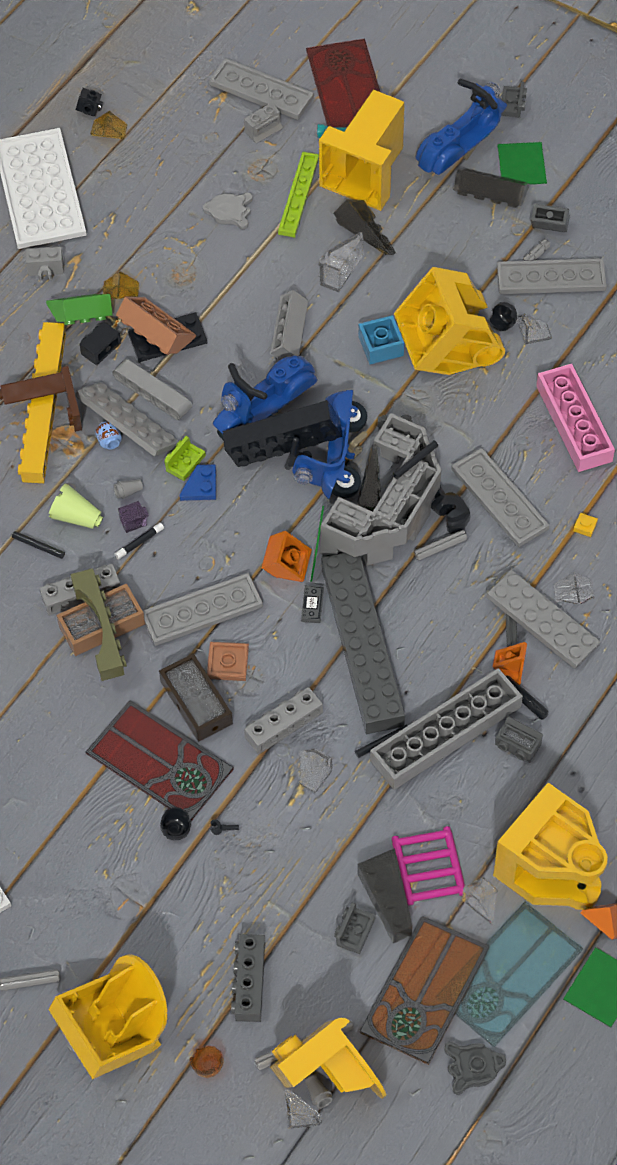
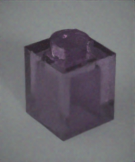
M139 501L118 508L119 519L126 533L147 525L146 518L149 517L145 506H141Z

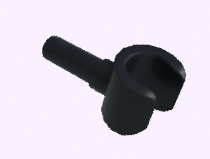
M216 819L210 822L211 826H218L215 829H210L214 835H219L222 831L239 830V825H221L219 820Z

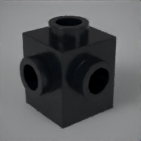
M82 88L75 110L95 117L96 112L101 110L103 104L100 101L102 94L94 90Z

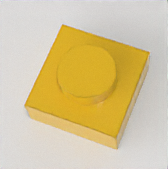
M580 513L573 531L591 537L598 518Z

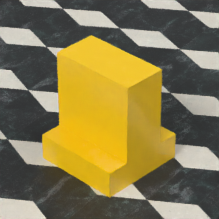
M373 90L345 132L328 126L319 139L320 187L379 211L382 210L390 198L391 166L403 149L404 101Z

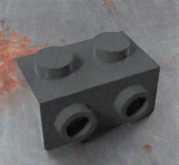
M521 81L520 87H503L502 101L507 104V107L501 116L520 118L521 111L525 110L523 98H526L527 88H524V81Z
M352 902L350 908L346 907L342 916L344 921L341 926H337L334 937H336L337 946L360 954L374 924L376 915L356 908V903Z

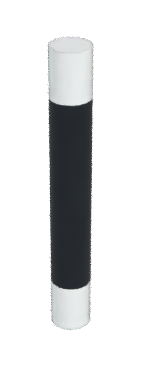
M158 523L114 553L116 558H122L163 530L164 526L162 523Z

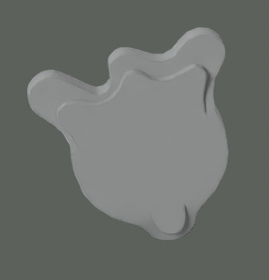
M220 194L211 201L206 202L203 205V211L215 218L217 223L233 224L240 229H246L248 227L246 217L250 215L251 209L245 206L252 201V194Z

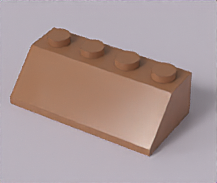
M125 297L116 313V316L121 319L123 324L134 328L133 331L146 337L150 344L157 345L160 348L159 350L167 355L177 354L196 337L195 333L145 297Z

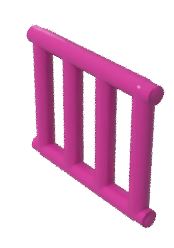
M449 826L444 827L442 831L399 838V836L392 837L393 849L407 906L413 905L415 901L459 894V896L466 895L463 875ZM443 838L446 840L448 849L403 856L401 846ZM450 857L452 867L410 875L407 873L406 864ZM451 875L455 877L456 886L412 894L410 883Z

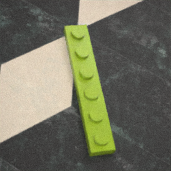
M302 152L278 229V235L296 237L319 161V154Z

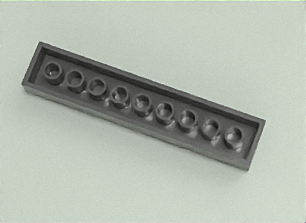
M342 553L322 557V573L365 733L367 735L400 728L405 725V714L361 556L353 557Z

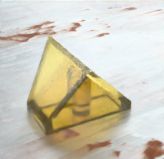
M108 111L94 120L91 136L124 139L127 124Z
M119 271L104 281L103 294H110L111 298L114 299L138 297L139 282Z

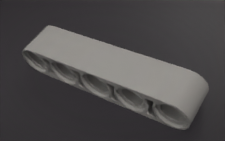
M125 359L112 372L113 376L120 383L177 420H180L192 408L191 402L186 397L128 359Z

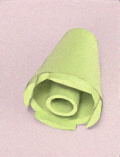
M65 483L60 489L63 493L56 496L48 517L94 529L95 526L99 527L103 520L102 512L70 485Z

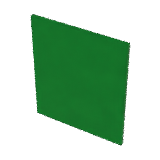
M542 142L497 144L502 186L547 184Z
M322 506L310 582H312L314 574L324 506Z
M595 947L563 1000L609 1027H612L617 1019V959Z

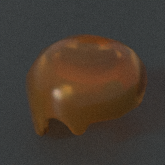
M204 1046L196 1049L194 1056L190 1057V1064L193 1071L200 1077L210 1078L221 1071L224 1057L216 1047Z

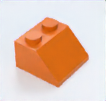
M282 531L270 536L261 568L276 578L303 582L312 549L287 531Z

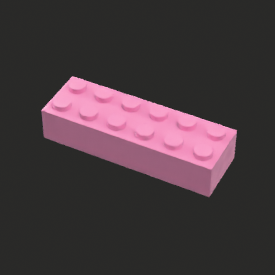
M568 364L538 373L536 387L577 471L581 472L613 462L615 449L573 365Z

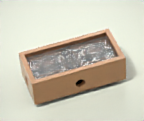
M127 583L105 593L106 602H104V606L109 607L111 613L109 622L114 623L116 629L114 638L145 625L144 613ZM85 602L56 615L59 628L75 656L102 644L103 631L94 611Z

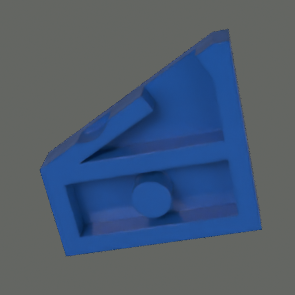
M216 464L197 465L180 493V501L216 500Z

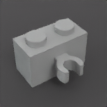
M61 247L26 249L28 276L38 275L39 280L42 281L43 275H48L49 280H51L52 274H64Z

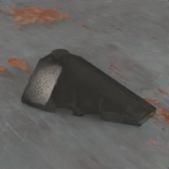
M347 199L333 213L339 225L383 254L394 255L396 253L388 238L381 234L382 227L375 223L374 219L376 217L364 200Z
M376 444L371 446L357 500L358 506L372 512L381 499V496H379L381 484L378 477L379 462Z

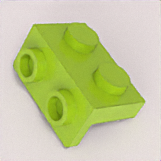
M185 436L183 440L177 443L172 453L166 456V471L185 481L195 467L204 459L206 452L191 444L190 437Z

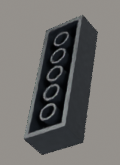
M328 400L222 431L224 449L238 467H245L251 463L262 462L268 458L289 453L293 437H298L300 440L298 451L342 437L340 418Z

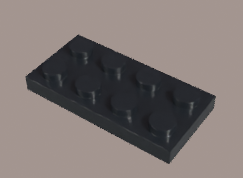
M196 312L174 318L196 334V337L182 350L207 344L206 335ZM133 330L128 331L138 363L167 355L162 353L157 345L150 344L143 335H139Z

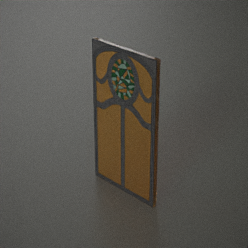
M422 916L360 1029V1033L429 1065L490 946Z

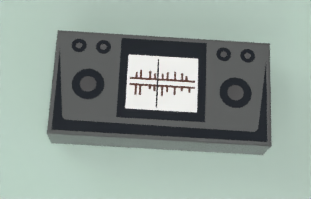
M305 585L301 622L321 623L324 587Z

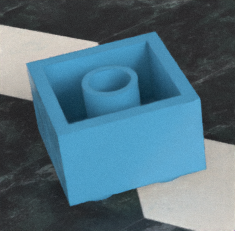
M393 315L359 324L358 337L369 365L404 356V341Z

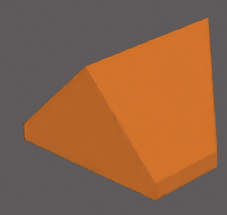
M523 642L496 650L493 662L495 670L499 668L505 676H510L519 685L521 684L527 643Z
M617 903L589 907L581 911L580 914L612 940L617 938Z

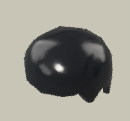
M500 302L492 309L493 313L490 322L495 329L506 331L514 326L517 321V311L513 305L507 302Z
M172 807L166 810L161 818L160 828L167 839L181 840L187 837L190 831L189 814L182 808Z

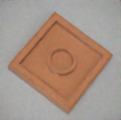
M210 642L207 668L209 678L215 680L246 681L249 644Z

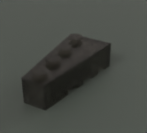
M395 848L359 863L357 874L392 942L396 943L412 936V921Z

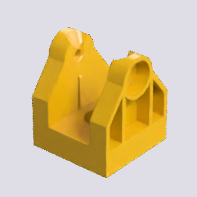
M432 267L394 312L415 370L451 375L479 366H489L503 358L505 348L500 336L493 332L485 317L478 316L480 310L488 308L482 292L475 288L467 273Z
M547 783L498 840L493 876L532 905L570 906L574 909L584 910L594 906L600 897L601 880L599 876L606 869L608 856L605 849L599 844L589 811L553 785ZM584 883L586 888L582 890L577 885Z

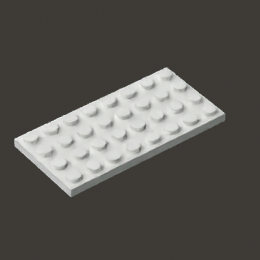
M60 128L0 139V174L18 249L87 236Z

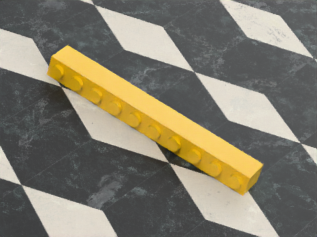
M43 322L42 329H39L40 344H37L36 347L38 358L34 360L36 372L32 374V378L59 373L62 367L66 340L64 323ZM57 394L31 399V403L27 405L29 418L25 419V429L27 431L23 433L22 441L24 448L20 450L22 463L18 464V475H21L22 482L45 483Z

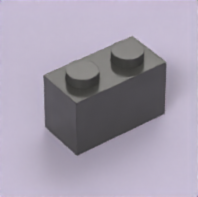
M534 204L531 217L532 228L567 233L570 220L569 209Z

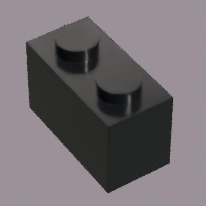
M105 322L96 326L91 334L81 340L79 344L81 355L97 366L121 344L120 332Z

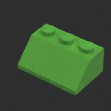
M90 294L46 300V304L56 321L64 322V325L75 324V320H80V323L91 322L90 318H95L96 321L106 320V316L113 315L110 294Z

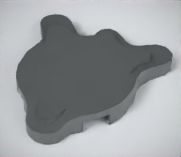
M447 1042L444 1047L445 1053L455 1059V1063L448 1066V1072L455 1079L452 1091L456 1095L462 1094L469 1087L488 1085L506 1065V1057L503 1054L491 1051L484 1044L459 1046L453 1042Z

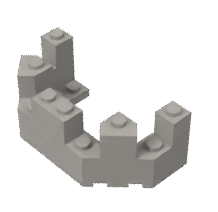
M390 413L373 441V445L381 448V457L394 463H398L401 457L405 458L402 465L430 444L424 427ZM434 450L399 479L393 478L373 512L338 497L321 524L320 554L326 557L342 554L343 552L353 557L363 555L368 566L393 559V547L406 544L409 539L414 541L431 513L432 500L440 488L442 470L437 463Z

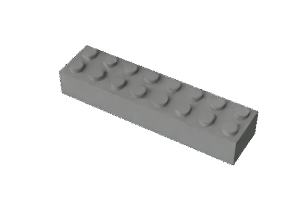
M498 668L371 749L370 761L391 788L395 790L520 709L523 696Z

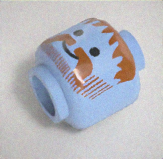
M109 422L101 423L95 431L97 440L102 448L115 449L122 440L119 429Z

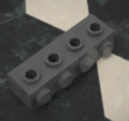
M240 934L239 941H235V954H238V961H234V974H237V981H233L232 993L236 994V1001L231 1002V1014H235L236 1021L261 1022L265 935Z

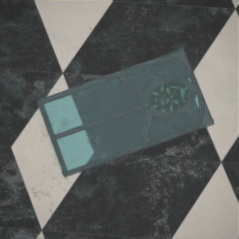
M526 902L519 907L486 943L490 947L455 1012L456 1016L493 1047L500 1042L583 951L580 945ZM481 948L436 996L438 1001L454 1006L484 948Z

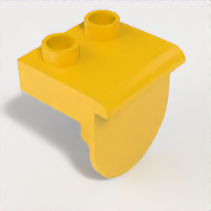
M132 954L118 958L109 974L56 996L48 1009L92 1079L158 1049L161 1046L158 1038L167 1022L166 999L157 976L144 960Z
M337 1018L325 1022L302 1042L296 1034L294 1036L291 1035L271 1051L278 1061L270 1066V1068L285 1088L295 1087L321 1066L340 1093L370 1087L381 1099L386 1097V1092L376 1075L341 1029L350 1022L346 1018Z

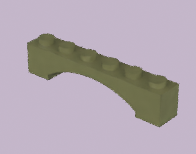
M93 568L70 574L77 600L81 599L90 606L102 627V645L99 654L95 655L101 681L123 676L124 667H127L124 655L120 656L119 651L122 650L119 639L115 640L114 634H116L115 625L109 622V618H111L110 609L104 606L106 597L104 590L100 591L99 586H102L99 574L95 575Z

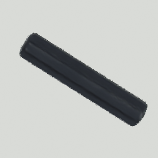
M507 675L508 680L523 696L522 703L541 720L545 719L549 711Z

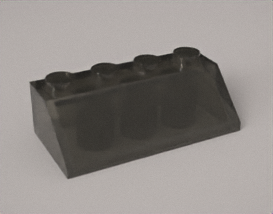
M461 168L457 171L453 190L458 191V195L467 196L472 194L476 199L484 200V198H489L493 203L501 204L502 201L508 203L507 206L518 208V205L521 206L524 203L530 183Z

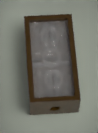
M194 653L159 670L161 684L198 742L233 724L232 712Z

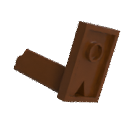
M68 366L61 367V372L0 385V400L4 401V405L65 392L69 407H66L69 424L74 426L75 432L82 430L80 413Z

